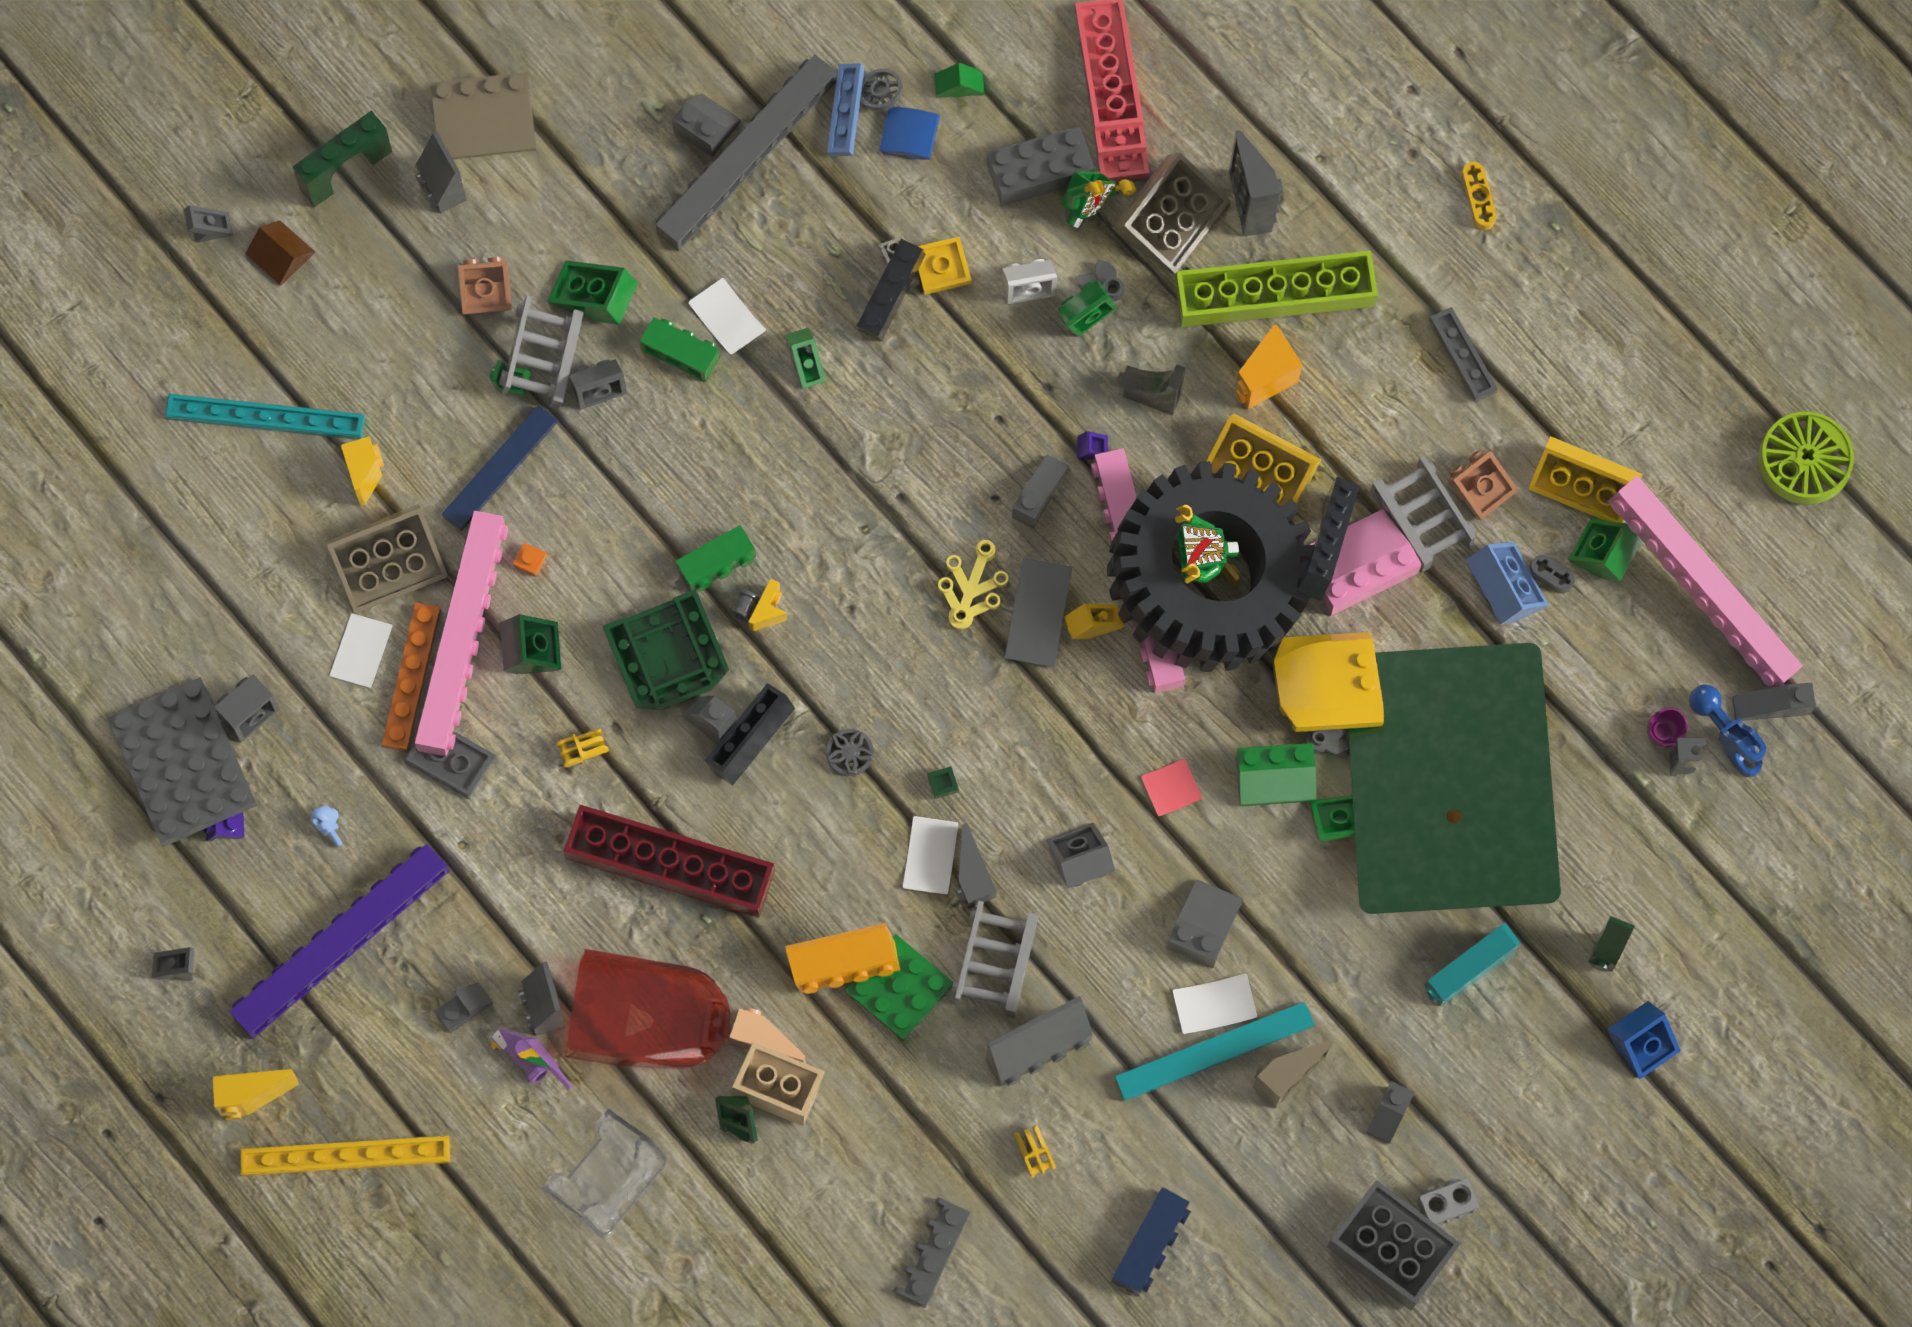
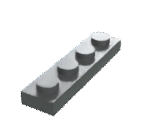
M1450 307L1430 316V323L1474 402L1476 403L1497 393V386L1454 309Z

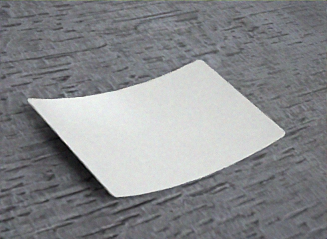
M724 278L689 301L695 313L730 354L735 353L766 331Z
M918 816L913 817L903 881L904 889L948 894L958 822Z
M1246 973L1215 982L1173 990L1184 1034L1222 1027L1257 1017Z

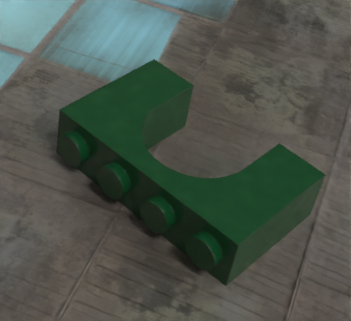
M371 110L292 166L300 191L314 208L334 194L331 185L332 176L348 159L363 153L370 163L375 165L393 152L387 129Z

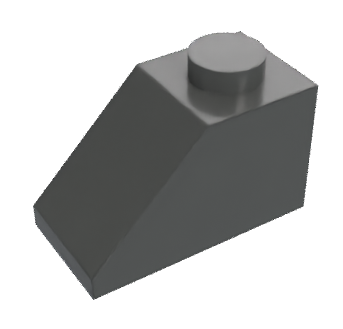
M1391 1081L1366 1133L1390 1144L1415 1092Z

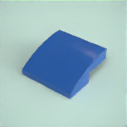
M905 107L889 109L879 148L882 154L905 155L908 159L930 160L940 119L939 114Z

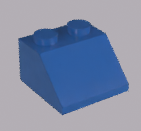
M1649 1001L1607 1029L1615 1048L1639 1079L1681 1051L1665 1013Z

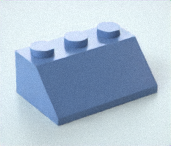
M1515 542L1488 544L1466 560L1470 566L1471 574L1477 579L1482 588L1483 596L1489 601L1495 618L1501 624L1514 623L1549 606Z

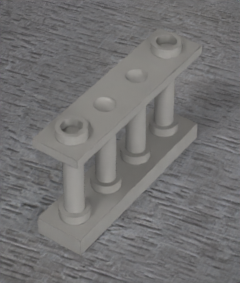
M526 296L523 303H518L515 317L519 319L507 370L502 371L499 385L503 386L501 394L506 395L511 386L547 395L546 398L550 399L548 407L558 410L563 403L584 312L574 309L570 317L566 316L563 318L529 308L532 297ZM531 318L562 327V330L566 331L565 338L559 341L524 331L526 319ZM521 340L557 350V353L561 354L559 362L555 361V363L520 354ZM516 363L551 372L555 376L554 385L550 384L548 386L513 376Z
M1423 455L1419 457L1417 471L1391 485L1385 484L1382 478L1373 482L1370 490L1381 509L1387 513L1409 541L1421 562V572L1431 568L1432 558L1436 553L1462 539L1470 547L1476 538L1473 525L1465 521L1437 477V470L1431 461H1427ZM1425 478L1432 490L1404 505L1397 504L1394 499L1395 493ZM1438 498L1444 511L1416 526L1409 523L1406 518L1408 517L1407 514ZM1451 519L1458 531L1430 546L1423 545L1419 539L1422 533Z
M978 901L977 908L972 907L969 922L973 923L960 979L959 981L954 980L951 995L955 996V1004L960 1005L962 995L1001 1004V1007L1006 1008L1005 1016L1015 1018L1039 915L1029 912L1027 920L1022 919V921L984 913L982 912L984 902ZM980 922L1019 931V934L1023 935L1021 944L1011 945L977 937ZM975 946L1013 955V958L1017 959L1016 967H1010V970L970 961L973 948ZM972 971L1006 979L1008 983H1012L1010 992L1001 994L965 985L967 973Z

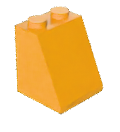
M1277 324L1270 329L1238 373L1236 391L1234 393L1240 404L1244 403L1247 409L1256 406L1299 381L1302 363Z

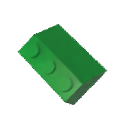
M1313 743L1237 748L1235 760L1240 806L1316 801V764Z

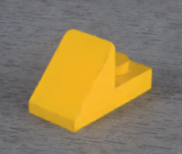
M770 579L749 620L750 630L757 631L787 620V613L774 607L778 605L782 596L779 582Z

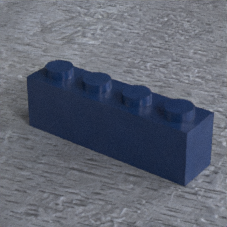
M1164 1187L1161 1188L1114 1273L1111 1282L1138 1297L1142 1291L1147 1293L1154 1280L1150 1275L1154 1268L1158 1270L1161 1268L1166 1258L1163 1255L1166 1246L1172 1247L1179 1233L1175 1232L1178 1224L1184 1225L1191 1213L1187 1209L1190 1203L1188 1200Z

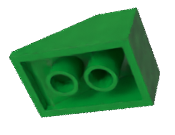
M565 260L547 302L569 312H573L574 309L584 312V317L601 323L620 325L638 283L623 267Z

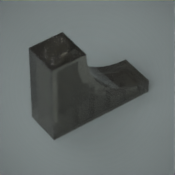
M1176 364V367L1170 371L1154 372L1127 365L1125 372H1120L1116 380L1115 386L1119 387L1118 396L1173 416L1182 394L1186 367Z

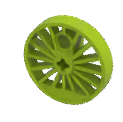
M1807 411L1786 415L1773 424L1763 437L1758 452L1759 469L1766 484L1780 497L1793 503L1805 505L1822 503L1836 496L1846 485L1854 463L1853 446L1845 430L1833 419L1823 414ZM1798 421H1806L1805 440ZM1785 424H1791L1795 437L1784 426ZM1813 424L1818 431L1811 443V428ZM1777 430L1786 441L1772 435L1773 432ZM1821 434H1822V435L1824 436L1825 440H1823L1820 444H1818V445L1816 446V444H1817V442H1818V440H1819V438H1820V436H1821ZM1767 442L1783 450L1767 449ZM1829 443L1832 445V447L1823 449ZM1834 453H1839L1842 457L1829 456V455H1830V454H1834ZM1767 457L1783 458L1784 460L1768 464ZM1831 464L1846 465V472ZM1782 470H1789L1793 476L1788 477L1784 475ZM1826 472L1840 478L1842 481L1837 485ZM1808 476H1810L1816 494H1807ZM1818 476L1830 490L1823 492ZM1802 478L1801 493L1793 491L1795 483Z

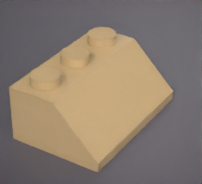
M753 1042L732 1087V1096H747L752 1106L804 1126L825 1071Z

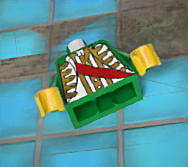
M1075 171L1062 201V206L1070 211L1066 222L1078 228L1083 218L1096 217L1109 197L1119 195L1120 191H1122L1123 196L1134 194L1136 192L1134 183L1124 179L1117 185V183L1099 171Z
M1183 505L1176 508V511H1179L1181 515L1175 517L1177 523H1185L1181 525L1177 532L1182 578H1185L1186 583L1191 581L1207 583L1220 574V571L1226 564V557L1238 556L1237 541L1224 542L1223 530L1221 528H1215L1211 523L1194 515L1190 506Z

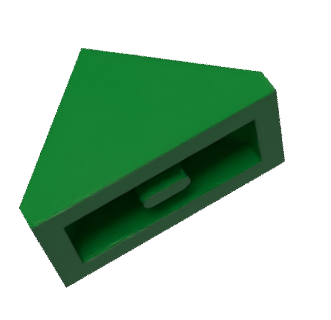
M956 63L934 74L936 98L984 95L983 71L962 63Z

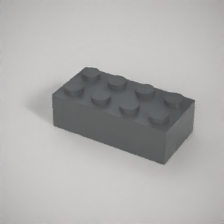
M1080 126L987 152V165L1001 206L1068 188L1075 171H1095Z

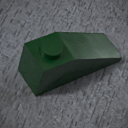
M1610 916L1597 938L1588 962L1593 963V967L1600 971H1613L1635 925Z

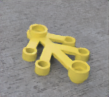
M982 540L976 545L975 554L977 559L969 581L961 568L960 557L951 555L947 558L946 567L953 573L963 593L961 603H959L952 591L953 582L950 578L944 577L938 582V590L944 594L951 608L948 615L949 622L956 629L968 628L973 622V617L988 610H996L1000 606V597L995 593L988 594L984 602L971 606L973 598L997 587L1003 588L1008 584L1009 577L1004 571L996 572L994 578L979 584L986 562L991 561L995 556V545L989 540ZM983 546H988L990 548V551L983 552L981 548ZM956 560L958 565L952 567L949 564L950 561ZM998 576H1003L1006 580L1000 583L996 579ZM943 583H949L950 587L948 589H943L941 585ZM994 598L997 600V604L991 605L988 601ZM958 613H964L966 617L960 620L956 617V615Z

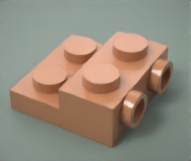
M502 257L488 258V263H478V259L463 260L464 265H458L462 314L512 310L508 261H503Z
M1481 450L1476 451L1469 456L1470 462L1466 466L1459 465L1450 471L1452 477L1446 480L1460 501H1465L1477 520H1482L1519 491L1491 450L1481 452Z

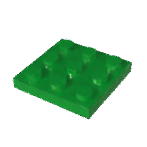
M895 934L893 939L896 944L900 971H895L889 976L878 975L869 977L863 982L853 981L845 990V993L904 1042L951 989L954 982Z

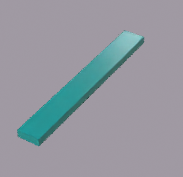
M168 394L165 411L166 420L356 440L362 439L365 423V414L179 394Z
M1303 1002L1115 1076V1081L1125 1102L1313 1028L1315 1024L1306 1003Z

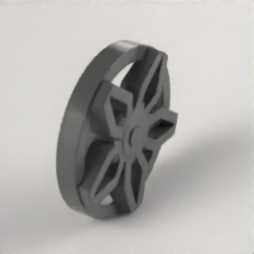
M883 68L866 74L862 82L860 97L862 104L867 109L875 111L893 108L903 92V84L900 77L894 71ZM888 75L894 77L897 81H889ZM877 76L876 81L868 82L870 79ZM863 91L869 94L866 100L863 97ZM886 97L890 99L888 102L884 100Z
M846 729L834 734L829 740L826 756L829 765L834 771L844 776H856L869 768L873 760L874 750L871 740L863 732ZM844 735H853L850 738V742H848ZM859 736V743H853V741ZM837 739H841L845 744L840 745ZM863 740L867 743L869 750L860 748ZM835 743L836 748L839 750L830 755L831 747ZM860 752H864L869 756H860ZM836 755H840L841 757L840 759H832ZM857 760L867 761L864 766L857 769ZM844 761L846 770L840 769L835 764ZM848 763H854L853 771H851Z

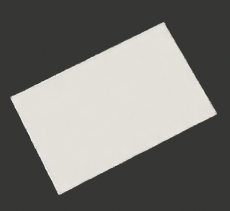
M351 613L329 676L371 688L393 625Z

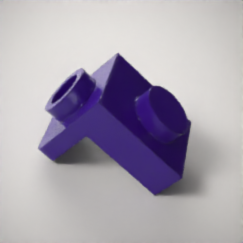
M243 812L203 829V832L206 833V841H213L216 838L242 839L245 837Z

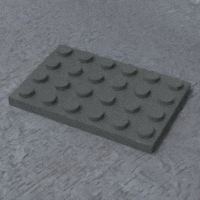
M201 677L107 718L162 847L257 806Z

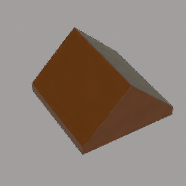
M279 220L259 227L245 254L281 286L315 254V251Z

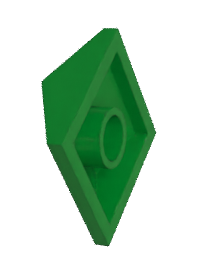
M1353 795L1318 799L1310 802L1314 829L1319 841L1355 837Z

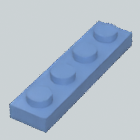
M861 63L839 64L827 148V153L830 157L853 156L864 66Z

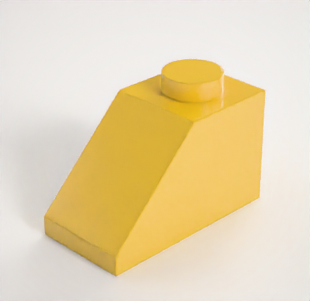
M1083 604L1064 616L1072 639H1090L1125 627L1118 616L1119 609L1117 604Z

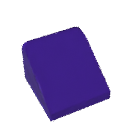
M1090 431L1078 435V459L1094 460L1096 454L1108 452V435Z

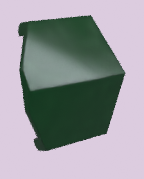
M716 1097L715 1102L720 1130L723 1132L728 1131L750 1144L758 1141L754 1112L748 1097Z

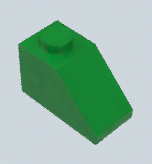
M809 328L786 334L785 337L790 356L802 389L826 382L816 342Z

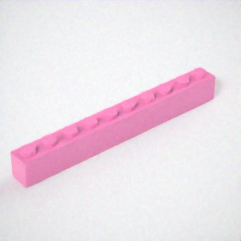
M1124 448L1096 454L1094 464H1091L1093 478H1098L1100 484L1097 487L1099 500L1104 501L1106 507L1103 510L1104 520L1106 524H1110L1112 530L1109 533L1110 543L1118 532L1117 528L1137 498ZM1136 622V625H1133L1134 631H1135V629H1136V627H1137V625H1138L1137 622ZM1148 636L1142 642L1143 648H1139L1142 663L1147 662L1149 670L1145 672L1148 686H1153L1154 693L1184 687L1185 677L1183 669L1175 665L1178 653L1169 650L1162 659L1152 653L1157 641Z
M1638 475L1608 500L1613 510L1625 520L1631 531L1636 533L1645 543L1646 548L1658 558L1664 569L1671 573L1679 586L1690 595L1697 607L1704 611L1712 624L1723 633L1730 645L1736 648L1743 656L1745 662L1756 671L1765 685L1769 686V688L1778 687L1803 666Z
M474 511L415 740V746L419 752L447 756L448 749L452 750L454 747L455 735L452 733L454 726H459L461 720L459 707L460 703L466 700L467 688L465 683L466 679H470L472 676L473 664L470 663L472 655H477L479 641H476L478 632L482 633L485 624V618L482 617L483 611L488 609L490 605L491 595L488 592L490 586H494L497 573L494 571L495 564L501 561V540H506L508 526L505 525L503 516Z

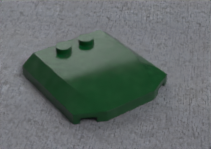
M696 589L631 617H624L602 626L635 708L666 710L711 692L729 671Z

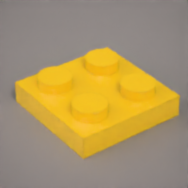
M960 236L918 246L926 254L918 269L924 295L972 284Z

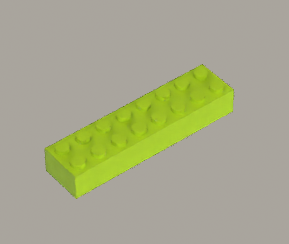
M1371 251L1176 271L1175 277L1181 327L1375 307L1378 298Z

